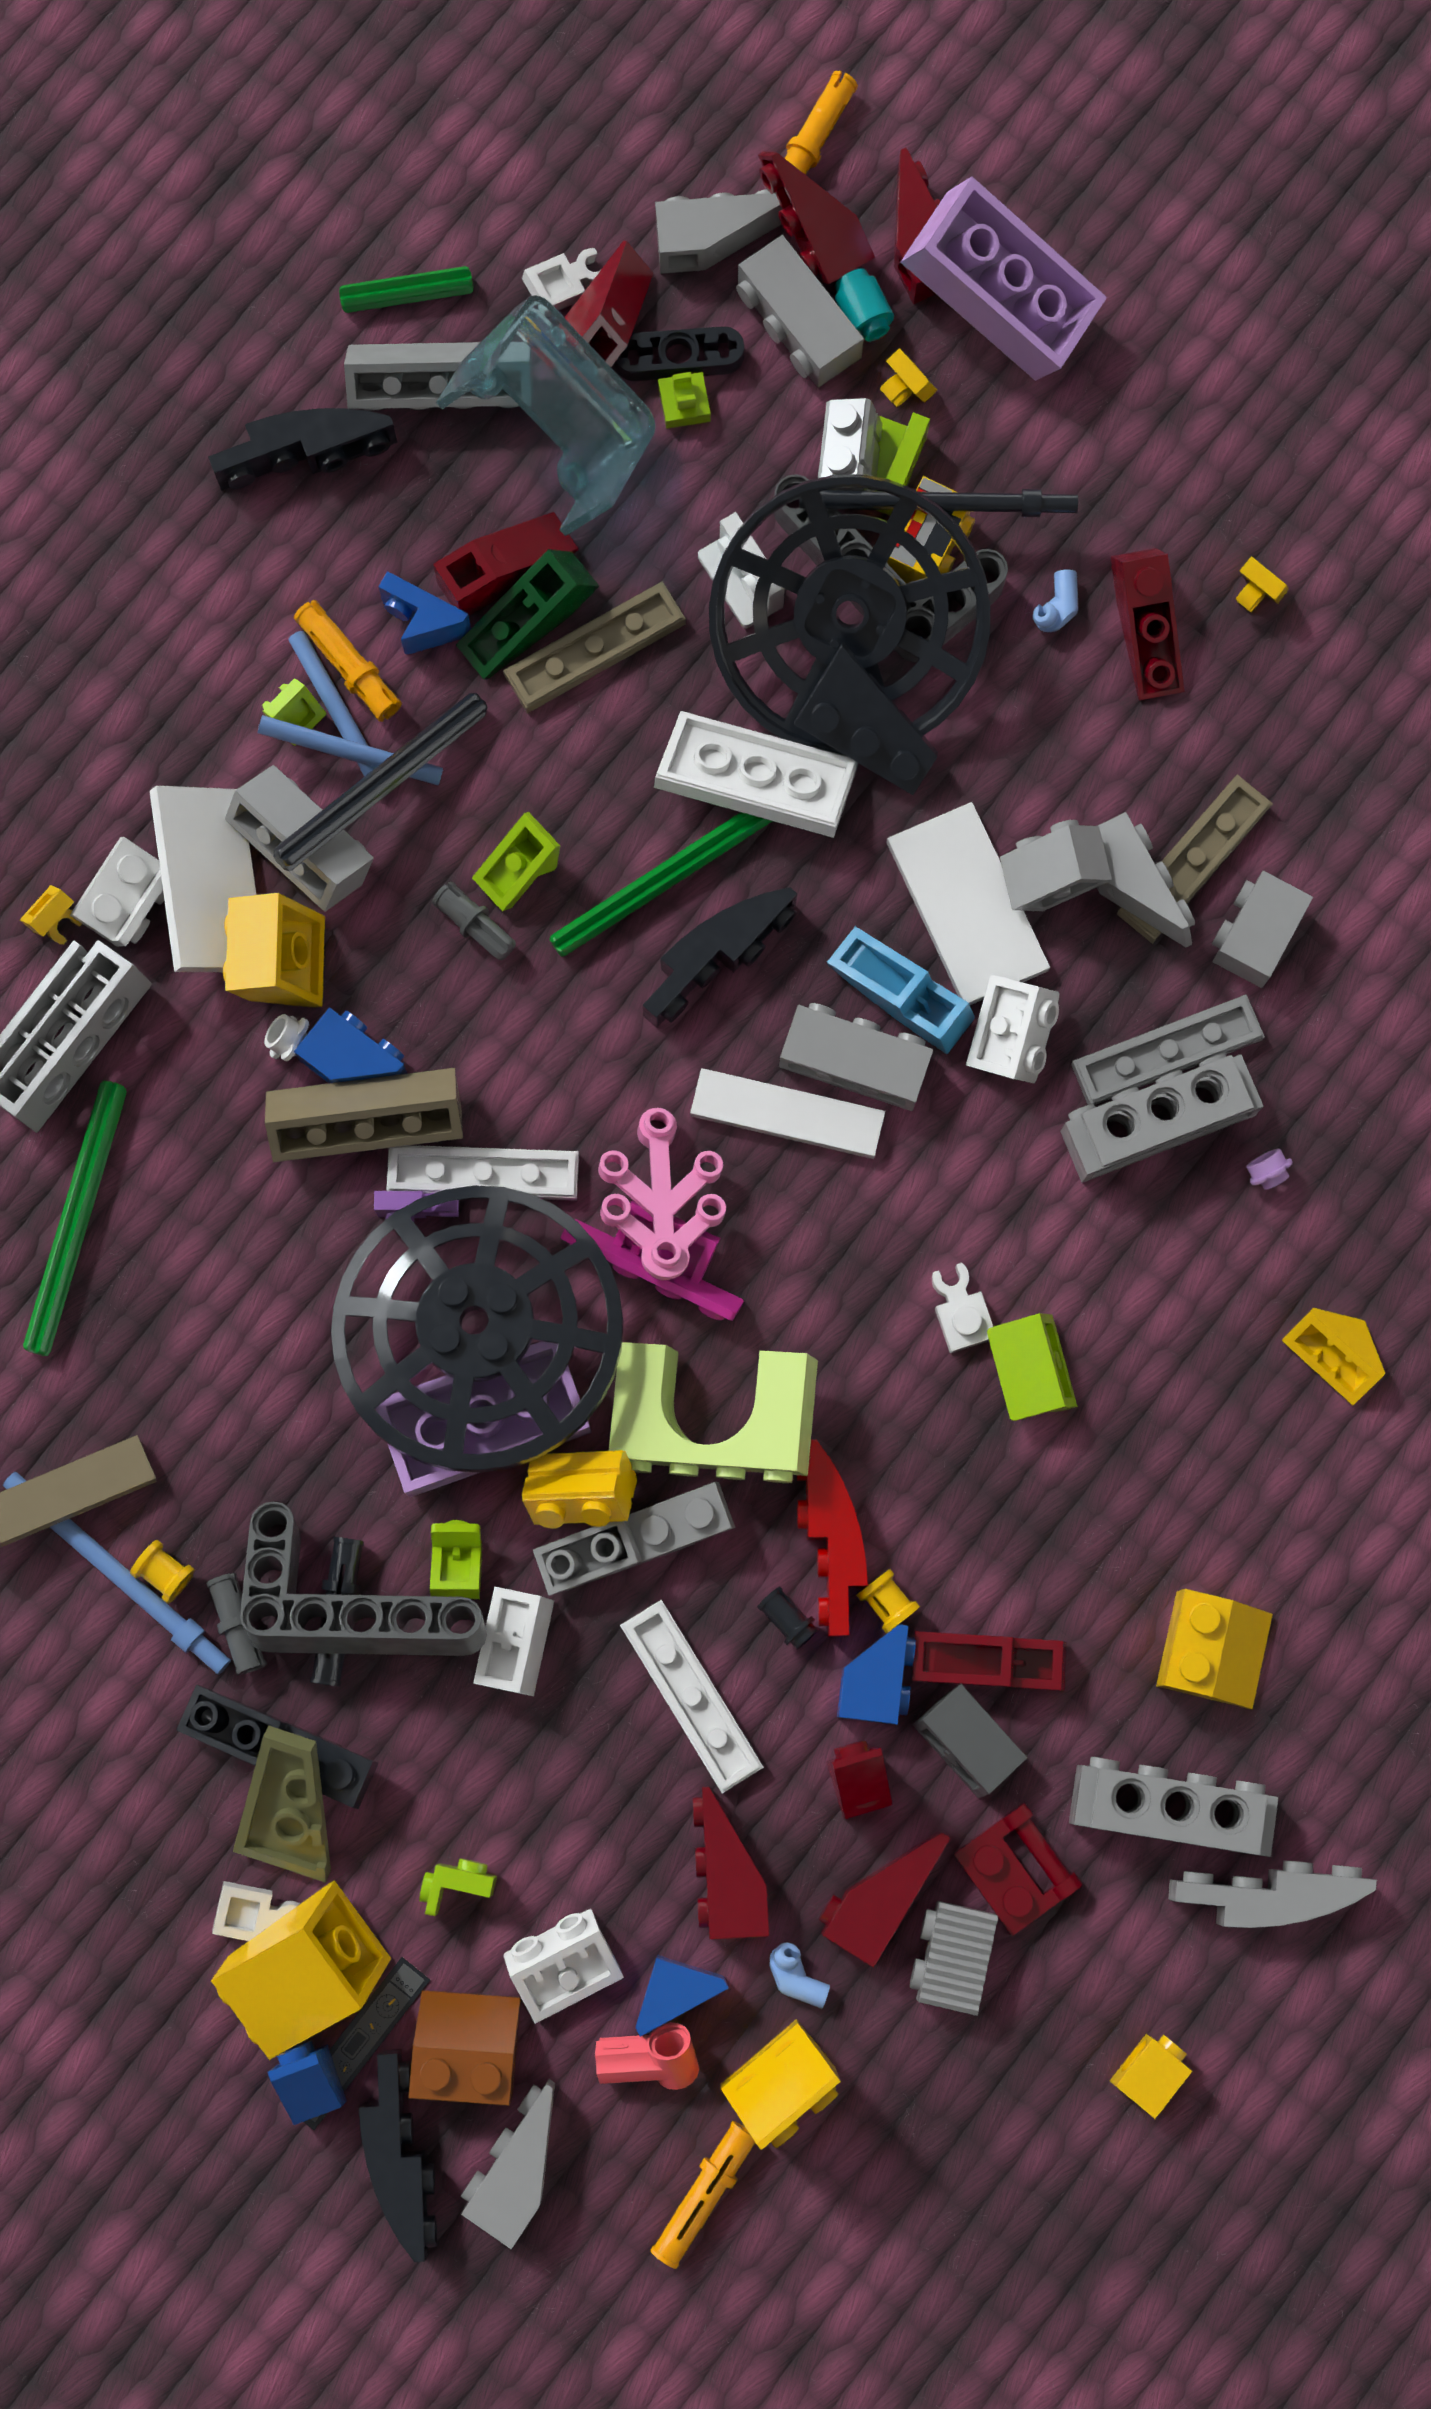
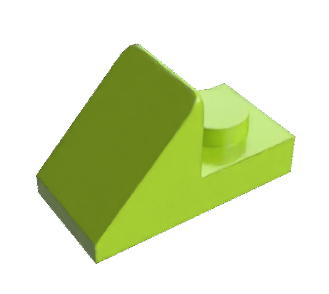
M526 812L477 870L472 879L502 911L508 910L516 904L538 876L552 872L557 868L560 845L530 812Z

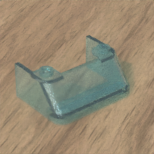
M537 295L530 296L517 305L463 359L436 401V404L441 409H444L468 391L481 399L494 397L502 388L564 452L557 464V475L563 489L575 500L574 505L559 529L566 536L614 506L655 433V420L646 404L548 300Z

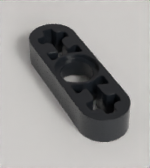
M726 326L632 333L628 346L615 361L614 368L620 377L628 381L657 380L686 372H691V374L703 372V376L730 374L735 372L743 363L744 340L738 331ZM704 343L705 361H699L698 344ZM720 343H727V347L730 350L728 358H720L718 351ZM682 344L691 350L692 355L688 361L676 364L666 357V351L672 345ZM652 347H658L659 364H653ZM629 350H637L640 356L639 364L630 365L627 358Z

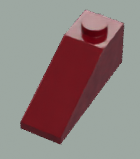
M938 1831L848 1888L842 1898L833 1894L818 1919L825 1924L821 1934L874 1968L949 1842L950 1837Z

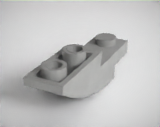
M713 1482L629 1514L628 1521L609 1522L602 1527L594 1526L533 1549V1553L546 1590L550 1596L689 1547L696 1542L733 1529L735 1525L719 1482Z
M1283 1860V1870L1269 1869L1267 1888H1262L1263 1879L1233 1876L1232 1885L1214 1884L1213 1874L1184 1871L1183 1881L1170 1879L1168 1899L1175 1902L1216 1905V1924L1223 1927H1271L1308 1921L1347 1907L1374 1892L1377 1880L1363 1878L1362 1868L1332 1865L1331 1875L1313 1873V1863Z

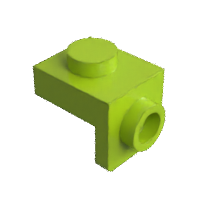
M461 1520L432 1524L430 1595L480 1599L482 1565L480 1525L469 1524Z
M459 1858L458 1867L439 1863L436 1864L434 1873L425 1872L419 1901L427 1903L426 1915L436 1916L439 1912L444 1888L490 1898L493 1896L497 1876L486 1873L488 1864Z

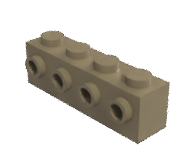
M455 1068L266 1091L265 1126L273 1162L462 1139V1110Z

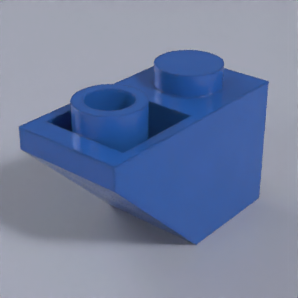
M329 1007L294 1050L298 1060L328 1084L408 1074L404 1064L400 1062L404 1055L385 1039H382L377 1044L366 1036L364 1032L367 1030V1026L346 1010L340 1016Z
M897 1625L842 1669L837 1718L896 1725L898 1724L899 1715L907 1716L910 1686L902 1685L904 1666L913 1667L916 1646L915 1637L907 1636V1625Z
M311 2040L294 2046L278 2055L279 2064L268 2071L270 2081L293 2125L341 2108L347 2102L328 2044L315 2049Z

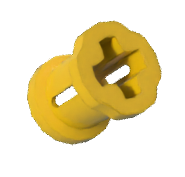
M155 1540L136 1560L130 1570V1574L136 1579L142 1577L163 1594L162 1600L169 1604L190 1582L195 1569L190 1565L182 1566L163 1551L164 1544L159 1540Z
M888 1569L856 1595L860 1601L866 1600L884 1622L882 1629L886 1634L920 1608L916 1601L910 1602L892 1580L894 1573L891 1569Z

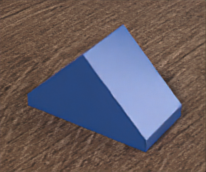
M657 1955L635 2027L639 2036L650 2032L729 1989L726 1979L723 1975Z

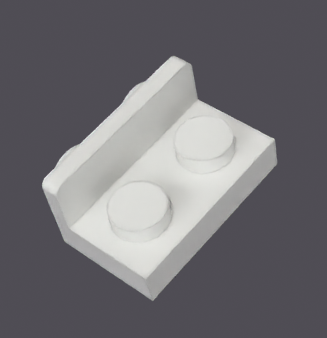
M736 512L720 521V539L698 552V559L712 581L723 552L738 528L743 524ZM750 535L742 549L765 558ZM733 567L728 579L725 601L741 626L749 628L753 625V600L759 577ZM773 583L771 584L768 596L767 616L783 608L785 589Z
M120 837L70 916L117 947L126 946L129 941L134 944L137 943L150 924V920L145 916L154 902L159 905L164 902L159 860L127 838Z
M990 974L966 1066L1016 1080L1035 1083L1038 1074L1042 1071L1046 1062L1047 1053L1045 1047L1050 1029L1058 1019L1059 992Z
M591 1909L580 1914L574 1913L564 1917L555 1927L536 1937L529 1936L519 1940L511 1950L503 1955L509 1976L535 2024L624 1978Z

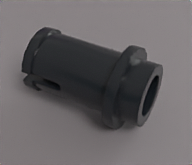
M780 1586L766 1596L757 1606L786 1637L784 1643L787 1646L792 1644L796 1650L805 1645L818 1632V1629L813 1625L815 1619L812 1616L807 1618L783 1592Z

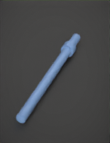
M14 1472L5 1480L3 1487L9 1489L26 1482V1480L17 1472ZM71 1519L50 1527L173 1635L171 1641L185 1653L191 1651L218 1675L229 1665L231 1659L204 1637L206 1631L191 1618L186 1621L142 1581L134 1578L125 1566Z

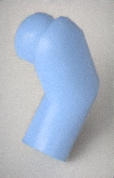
M1060 570L1054 573L1055 597L1043 607L1039 604L1033 611V620L1041 631H1058L1077 614L1078 587L1076 571Z
M788 1942L781 1943L770 1954L769 1964L778 1990L783 1995L822 2009L830 1985L807 1977L800 1959L801 1953L797 1946Z

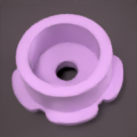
M1279 1148L1260 1155L1246 1166L1251 1175L1250 1183L1252 1185L1261 1184L1264 1190L1281 1184L1289 1178L1286 1168L1292 1165V1159H1285Z

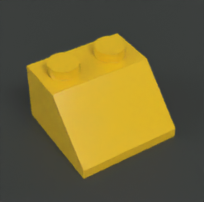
M280 893L228 898V915L224 922L227 936V955L223 965V978L226 983L225 991L254 1002L322 1007L325 916Z
M1189 1589L1177 1591L1156 1686L1253 1709L1273 1614L1234 1600Z

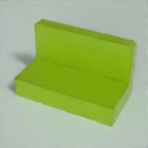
M913 412L909 424L906 426L879 416L883 424L881 441L878 442L880 451L877 477L889 479L907 486L927 439L930 418ZM876 510V511L882 512V513L887 514V515H891V513H892L893 510Z
M1038 1313L997 1325L987 1330L1011 1420L1018 1421L1046 1412H1060L1078 1407L1052 1314Z

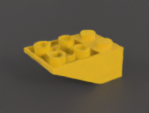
M796 2019L721 2083V2090L755 2143L762 2150L770 2142L775 2148H778L792 2137L799 2129L797 2119L808 2109L817 2114L828 2106L838 2096L835 2086L841 2080L834 2064Z

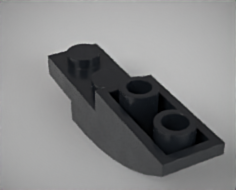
M317 408L282 413L247 423L245 427L250 441L208 456L222 491L227 488H244L253 483L256 477L272 471L275 473L289 471L299 461L307 459L312 474L321 471L325 473L335 472L343 468L350 460L363 455L368 457L380 455L387 451L390 445L398 442L393 422L388 415L346 408Z
M789 887L743 900L720 911L681 938L660 958L661 971L668 978L642 1005L643 1016L656 1028L665 1019L671 1023L687 1007L689 1001L686 999V996L697 985L702 989L705 988L718 974L721 968L717 965L719 961L733 973L742 963L747 967L752 965L766 948V945L762 943L774 929L781 933L795 918L797 911L793 908L796 906L797 893Z
M196 1685L177 1727V1731L255 1766L262 1739L268 1726L314 1740L317 1744L322 1794L352 1808H360L378 1762L275 1716Z
M402 2049L382 2050L377 2055L379 2101L364 2102L359 2107L361 2138L366 2165L376 2197L398 2241L414 2262H425L429 2254V2247L437 2246L436 2215L428 2216L427 2195H435L434 2163L426 2164L425 2150L405 2151V2144H413L414 2140L413 2114L404 2113V2093L409 2092L411 2062H402Z

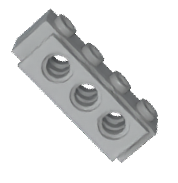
M73 940L0 1034V1107L37 1133L147 992L152 983L132 963L99 940L89 952ZM93 988V991L90 994V996L84 1001V998L87 995V993ZM65 1025L62 1032L55 1038L58 1030ZM35 1063V1066L33 1067L31 1072L28 1075H26L28 1069L31 1067L32 1064Z
M1222 1053L1201 1062L1199 1064L1200 1067L1186 1073H1183L1182 1070L1169 1073L1157 1079L1155 1085L1142 1090L1134 1087L1113 1096V1101L1098 1107L1090 1104L1069 1113L1070 1121L1065 1122L1060 1132L1081 1182L1094 1179L1256 1116L1264 1106L1242 1055L1226 1057V1054ZM1195 1088L1208 1090L1214 1098V1103L1209 1104L1201 1101L1196 1095ZM1157 1104L1165 1107L1170 1113L1171 1120L1164 1121L1155 1117L1152 1113L1151 1105ZM1114 1121L1122 1124L1127 1131V1137L1119 1138L1112 1135L1107 1128V1122Z
M1097 1757L1090 1758L1089 1766L1077 1765L1069 1824L1271 1857L1278 1797L1265 1795L1266 1785L1236 1780L1235 1790L1216 1787L1217 1777L1195 1773L1187 1774V1782L1167 1779L1169 1769L1139 1765L1138 1774L1119 1771L1120 1761ZM1130 1784L1137 1794V1800L1132 1809L1124 1812L1116 1803V1793L1122 1785ZM1178 1792L1185 1801V1809L1179 1818L1173 1820L1165 1810V1802L1170 1794ZM1223 1800H1227L1231 1804L1234 1814L1232 1821L1225 1827L1217 1824L1214 1816L1216 1806Z

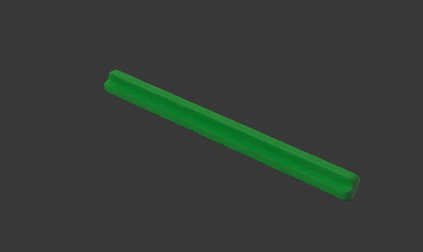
M743 812L738 813L552 934L549 938L552 946L561 957L568 955L771 823L772 820Z
M102 1081L98 1089L23 1343L24 1349L33 1354L48 1356L52 1349L127 1093L126 1088L116 1082Z

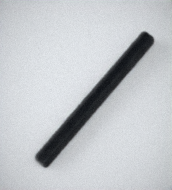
M469 693L276 846L273 855L275 861L286 871L295 869L485 717L486 710L488 709L486 702L477 693Z

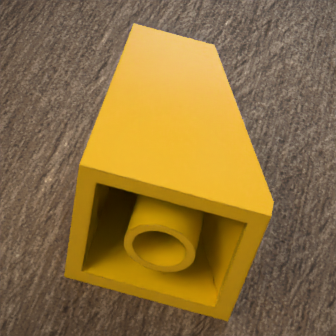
M334 1880L231 1953L214 1975L211 1982L216 1987L220 1999L230 2006L244 2025L251 2041L258 2045L270 2060L362 2009L390 1962L391 1957Z

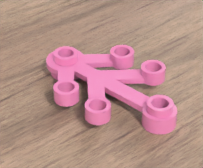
M652 1108L643 1113L637 1129L639 1141L649 1148L651 1188L628 1169V1159L619 1151L611 1150L602 1155L598 1173L605 1182L614 1183L653 1217L654 1233L630 1214V1202L625 1196L620 1194H611L603 1200L600 1216L605 1224L617 1227L642 1249V1265L652 1277L659 1280H670L677 1278L686 1270L690 1258L688 1248L709 1227L719 1225L724 1218L726 1212L724 1200L718 1195L707 1194L700 1198L695 1212L696 1215L674 1233L673 1216L706 1184L714 1183L719 1179L723 1168V1160L713 1151L701 1152L695 1159L693 1170L671 1190L669 1145L674 1140L677 1122L669 1111L663 1108ZM661 1121L666 1124V1127L656 1129L650 1122ZM615 1162L620 1165L621 1170L611 1172L605 1167V1164ZM705 1162L711 1163L716 1170L706 1172L700 1167V1164ZM616 1205L621 1207L624 1213L615 1216L610 1214L607 1208ZM708 1205L714 1206L719 1214L710 1216L703 1211V1207ZM662 1249L668 1250L673 1253L674 1258L669 1260L662 1259L657 1252Z

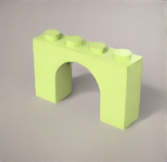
M622 1342V1351L616 1371L609 1451H626L632 1464V1470L636 1473H651L652 1465L670 1466L669 1474L696 1477L698 1476L699 1468L716 1469V1477L733 1480H745L746 1472L764 1473V1481L776 1483H792L793 1475L808 1476L817 1359L807 1353L760 1351L755 1403L749 1420L730 1439L717 1444L703 1445L692 1442L683 1433L675 1417L674 1393L678 1351L667 1345Z

